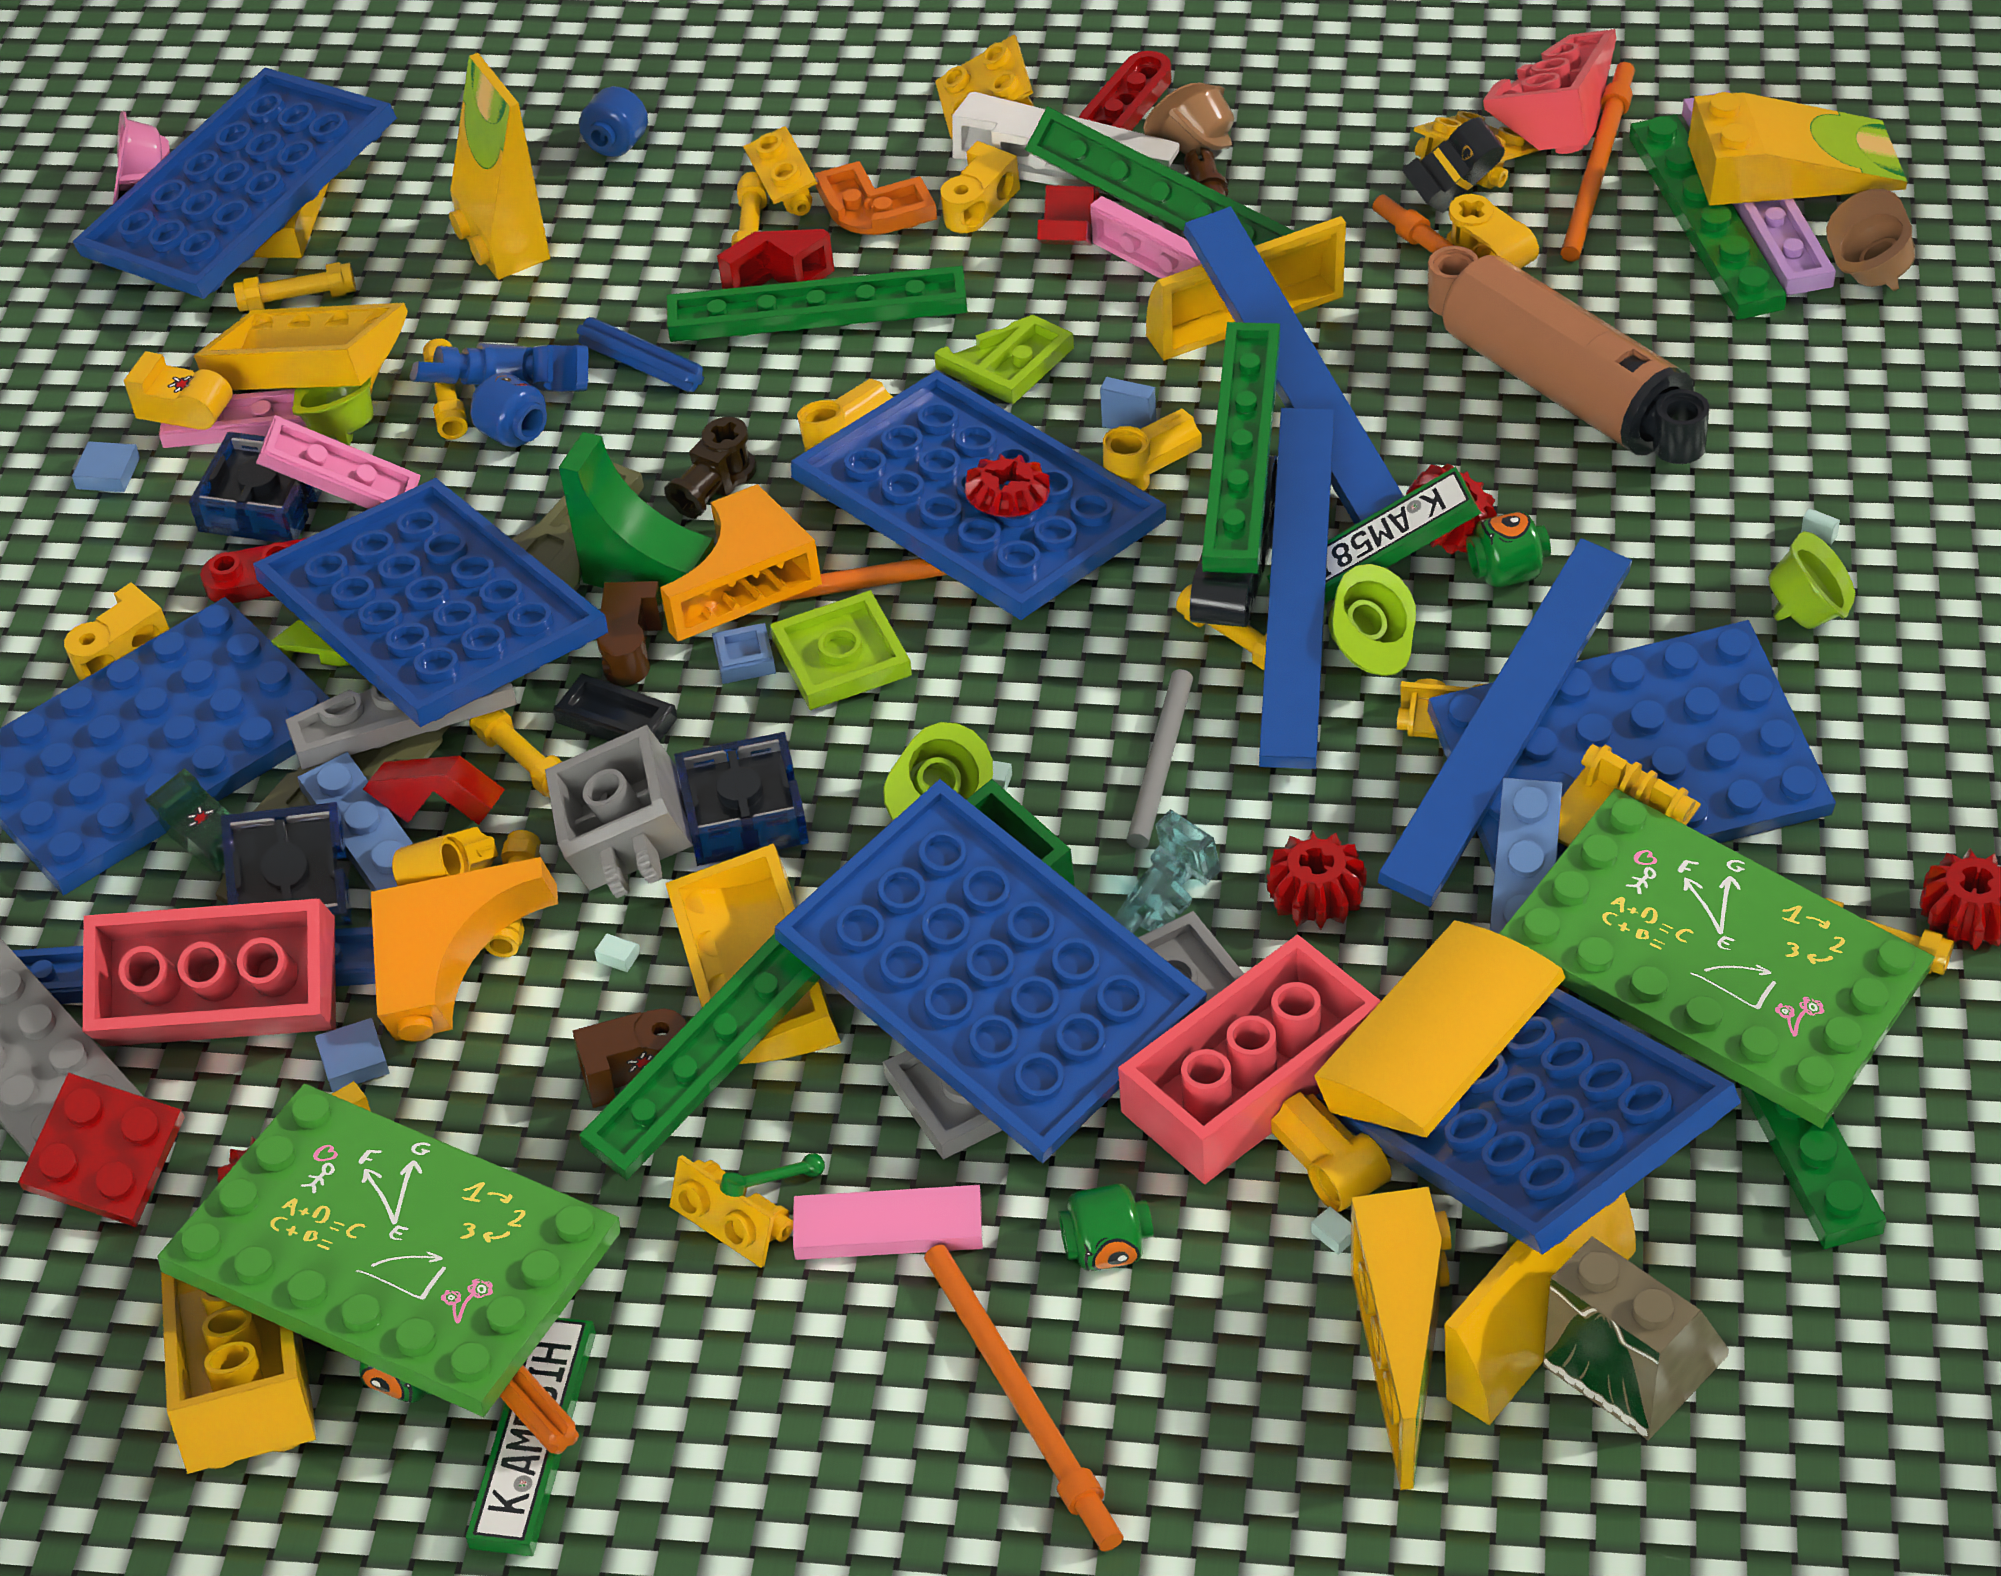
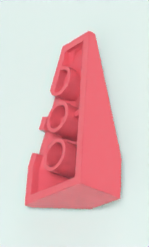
M1615 29L1566 36L1541 53L1542 61L1535 64H1524L1518 68V79L1511 83L1510 79H1501L1495 83L1483 99L1484 110L1538 150L1555 149L1557 154H1569L1583 149L1597 129L1602 106L1601 100L1607 84L1616 43Z

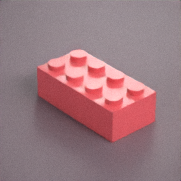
M320 899L84 916L82 1031L102 1047L336 1029L335 916Z
M1297 934L1118 1067L1121 1113L1205 1185L1272 1133L1271 1119L1281 1109L1284 1101L1299 1092L1303 1095H1317L1321 1092L1314 1075L1381 1000Z

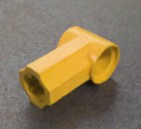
M870 378L836 400H819L803 406L798 411L797 418L805 452L890 400L893 396L887 392L882 382Z
M1183 408L1141 429L1132 426L1113 428L1103 438V468L1145 491L1150 484V474L1202 448V434L1195 424L1194 417Z
M476 826L400 847L393 856L392 869L397 885L401 886L491 867L494 859L499 855L494 838L486 836Z
M1299 1092L1283 1102L1281 1109L1271 1119V1132L1308 1170V1176L1313 1189L1327 1207L1331 1206L1337 1212H1341L1351 1206L1352 1197L1368 1195L1391 1180V1167L1387 1157L1375 1140L1364 1133L1354 1136L1329 1112L1314 1094L1303 1095Z

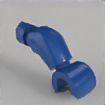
M479 343L476 348H464L462 353H459L457 347L438 346L434 352L433 362L418 361L413 363L410 380L413 382L455 384L458 378H460L462 384L474 385L477 388L490 376L503 372L512 374L541 391L583 392L587 391L588 346L543 345L532 348L507 344Z

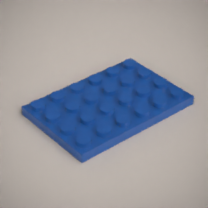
M265 67L72 242L82 257L204 299L216 291L236 268L248 261L266 240L284 228L287 221L306 203L315 199L319 191L338 173L347 169L351 161L370 143L378 140L383 131L397 117L390 103Z
M937 370L791 460V478L1020 620L1166 521L1165 503ZM999 454H1002L1006 459H1014L1022 455L1025 463L1039 462L1042 472L1049 475V497L1039 509L1026 515L1016 517L990 515L975 508L966 498L967 470L977 468L980 459L995 461ZM1006 481L1003 485L1000 484L999 490H1002L1004 485H1008L1010 481Z
M437 478L253 563L257 581L419 727L432 721H437L446 714L480 697L487 696L497 688L525 674L532 673L541 666L573 650L580 649L587 643L608 633L605 614Z
M224 597L0 728V827L64 896L187 821V815L196 813L198 806H202V809L205 810L295 755L296 752L285 720L330 699V697Z
M1749 620L1576 662L1508 778L1563 782V796L1585 766L1581 764V761L1587 749L1592 744L1601 748L1604 745L1612 747V753L1625 759L1628 763L1633 764L1637 761L1642 764V771L1648 773L1650 770L1658 773L1657 779L1659 778L1678 790L1682 787L1687 789L1688 796L1700 802L1701 806L1686 826L1718 843L1832 815L1836 804ZM1493 683L1429 698L1427 712L1447 759ZM1502 788L1476 830L1494 875ZM1559 842L1557 845L1556 862L1568 848Z
M941 779L933 784L775 926V939L1042 1164L1119 1090L1118 1067L1203 1005L1207 997V993Z
M1556 988L1427 1138L1337 1114L1333 1115L1348 1130L1356 1135L1360 1133L1369 1135L1385 1154L1543 1255L1553 1246L1565 1240L1570 1233L1604 1207L1616 1201L1621 1194L1647 1174L1663 1165L1668 1158L1698 1135L1714 1126L1719 1119L1738 1106L1741 1101L1734 1083ZM1319 1092L1315 1096L1327 1108L1322 1093Z

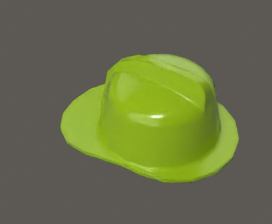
M371 377L362 386L295 388L292 407L293 414L300 416L308 429L332 439L336 438L339 442L350 446L353 432L367 425L373 418L374 411L369 388Z
M1806 531L1801 532L1792 542L1790 551L1770 572L1768 580L1770 588L1778 600L1773 613L1775 620L1779 621L1791 616L1802 627L1812 629L1838 616L1843 619L1846 618L1855 600V590L1852 579L1836 553L1815 534Z
M1373 564L1355 566L1343 575L1336 590L1334 603L1328 614V628L1332 639L1351 663L1368 673L1379 676L1396 675L1407 666L1411 656L1413 632L1416 622V605L1411 591L1399 576L1385 567Z
M939 722L921 730L903 751L888 773L884 783V804L891 819H896L939 779L963 798H969L993 778V759L986 743L973 730L958 723Z

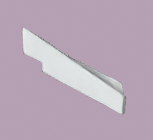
M971 92L952 115V158L967 159L966 151L976 141H980L1016 155L1019 179L1059 186H1092L1024 150L1045 109L978 92ZM1066 115L1167 167H1170L1179 153L1178 142ZM1096 188V189L1099 191V193L1108 194V193H1106V192H1104V191H1102V190Z

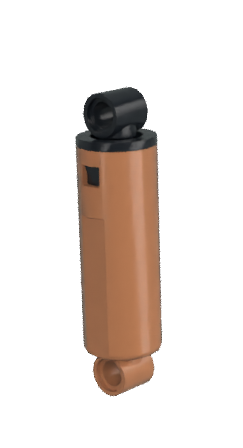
M1460 246L1443 247L1436 250L1430 256L1428 261V305L1434 313L1443 317L1445 329L1454 338L1635 455H1648L1655 452L1660 459L1674 464L1692 463L1703 456L1707 443L1710 406L1703 395L1694 391L1693 379L1685 371L1500 256L1485 255L1478 259V256L1472 250Z

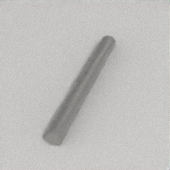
M1175 670L1170 678L1126 839L1127 843L1136 849H1144L1148 847L1193 681L1192 674L1186 670Z

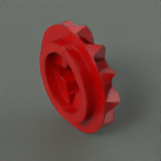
M999 454L995 461L980 459L977 468L967 470L966 498L975 508L990 515L1000 517L1026 515L1039 509L1049 497V475L1042 472L1039 462L1025 463L1022 455L1014 459H1006L1002 454ZM1006 481H1010L1008 485H1004L1002 490H999L1000 484L1003 485Z

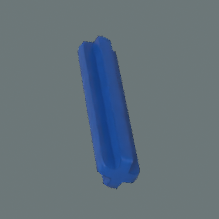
M586 318L583 324H579L576 332L579 334L578 341L581 345H586L594 351L686 392H694L698 385H702L704 381L701 365L596 318Z

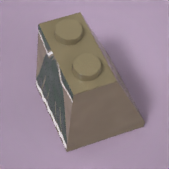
M1593 1236L1550 1279L1543 1366L1648 1441L1728 1357L1729 1348L1700 1309Z

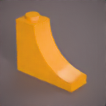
M758 484L710 502L717 536L716 546L706 559L692 571L660 587L668 631L677 642L822 585L815 539Z
M541 857L371 892L377 1016L395 1041H423L430 1038L434 1033L453 1030V1011L458 989L465 973L479 952L496 933L516 920L540 909L558 905L557 884Z

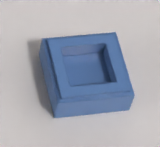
M1110 377L1105 378L1100 387L1102 427L1113 429L1119 426H1132L1141 429L1157 421L1155 387Z
M88 441L72 474L76 489L125 492L140 459L136 444Z
M765 623L712 633L722 684L776 674Z
M372 1018L315 1036L332 1092L343 1088L353 1081L359 1084L390 1074Z

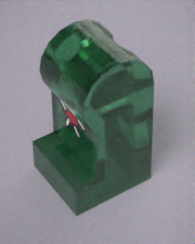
M185 768L145 799L168 836L211 871L218 873L233 858L230 842L233 830L230 823L238 821L201 787L198 780Z

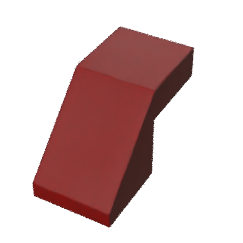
M1046 185L1044 220H1038L1037 240L1042 244L1092 246L1090 204L1099 198V191L1094 186Z
M824 229L752 232L717 255L722 289L759 286L772 278L779 283L820 280L835 271L830 233Z
M460 755L383 762L363 788L365 792L407 823L410 822L434 791L478 825L491 811L505 790Z

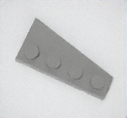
M509 682L497 688L489 695L480 697L446 714L437 721H432L419 727L372 685L371 689L360 694L347 690L285 721L303 770L324 764L345 752L352 755L372 748L384 747L395 741L425 732L437 731L451 724L517 705L513 686Z

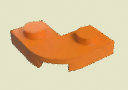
M860 161L814 173L817 181L816 189L831 218L840 227L850 232L865 235L886 234L937 220L936 203L921 176L874 188Z

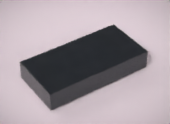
M581 673L553 709L556 723L607 741L648 725L660 742L677 720L675 705Z

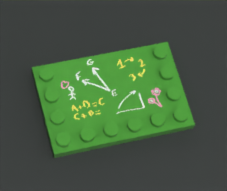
M1616 788L1499 933L1534 950L1561 967L1565 979L1560 985L1820 1128L1824 1127L1929 973L1935 956L1679 821L1666 816Z
M304 1083L157 1257L161 1272L481 1417H485L621 1232L619 1217Z

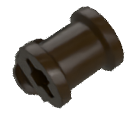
M721 417L707 424L702 431V439L689 451L692 465L680 478H674L664 487V493L669 503L687 518L696 519L698 516H701L706 511V502L715 493L728 496L736 486L747 482L755 474L756 461L746 446L749 434L746 424L739 418Z

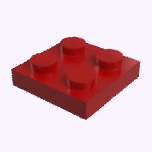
M68 1072L18 1183L25 1191L137 1227L185 1116L181 1109Z

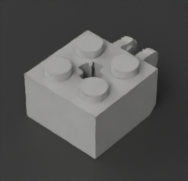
M648 725L545 769L558 845L565 860L590 891L607 884L615 898L629 894L630 886L627 874L639 870L648 884L659 881L663 877L660 860L693 846L676 765Z

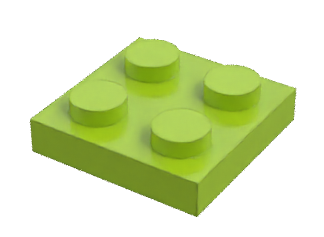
M871 590L770 624L772 640L809 710L912 676L910 659Z

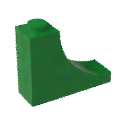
M582 432L560 464L559 471L583 583L604 588V582L658 581L660 590V587L681 578L702 563L714 549V539L671 521L649 506L628 486L609 458L603 437Z

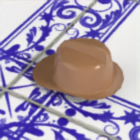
M1190 83L1177 88L1154 106L1145 120L1143 126L1144 134L1178 142L1179 151L1185 155L1191 150L1196 149L1197 156L1199 157L1201 156L1200 148L1203 147L1209 150L1229 149L1232 146V141L1228 132L1234 123V115L1223 97L1225 88L1220 85L1214 86L1205 83Z
M1868 189L1854 194L1845 200L1830 216L1826 227L1827 241L1838 268L1844 273H1849L1863 286L1876 287L1886 284L1893 291L1898 290V277L1902 276L1915 260L1912 225L1898 196L1894 192L1885 189Z

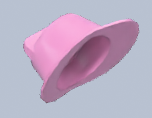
M121 111L118 124V169L113 204L119 200V195L122 191H129L170 153L169 141L159 134L157 128L152 125L128 120L125 111Z

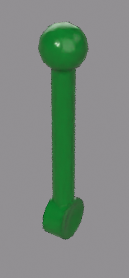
M810 1153L801 1162L742 1176L732 1172L725 1173L722 1176L720 1190L728 1196L739 1197L743 1195L745 1188L801 1174H805L808 1177H817L823 1173L825 1162L820 1155Z

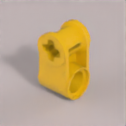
M1463 194L1451 201L1448 214L1452 221V230L1447 234L1446 239L1455 246L1472 250L1478 256V259L1485 255L1500 256L1520 269L1537 259L1539 245L1533 232L1525 224L1514 220L1494 206L1487 198L1476 194Z

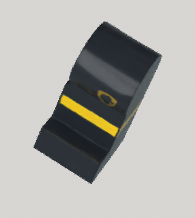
M1477 117L1460 125L1446 142L1443 141L1422 160L1416 157L1402 171L1425 203L1444 213L1454 198L1465 194L1500 162L1504 156L1505 149L1484 120Z

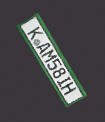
M1456 466L1328 540L1325 603L1335 598L1337 587L1343 575L1355 566L1373 564L1387 568L1481 514ZM1269 574V575L1267 576V578H1268V581H1269V583H1270V574Z
M558 1317L523 1365L572 1419L596 1331L593 1321ZM506 1403L467 1530L466 1540L469 1549L534 1556L562 1453L554 1454L548 1452Z

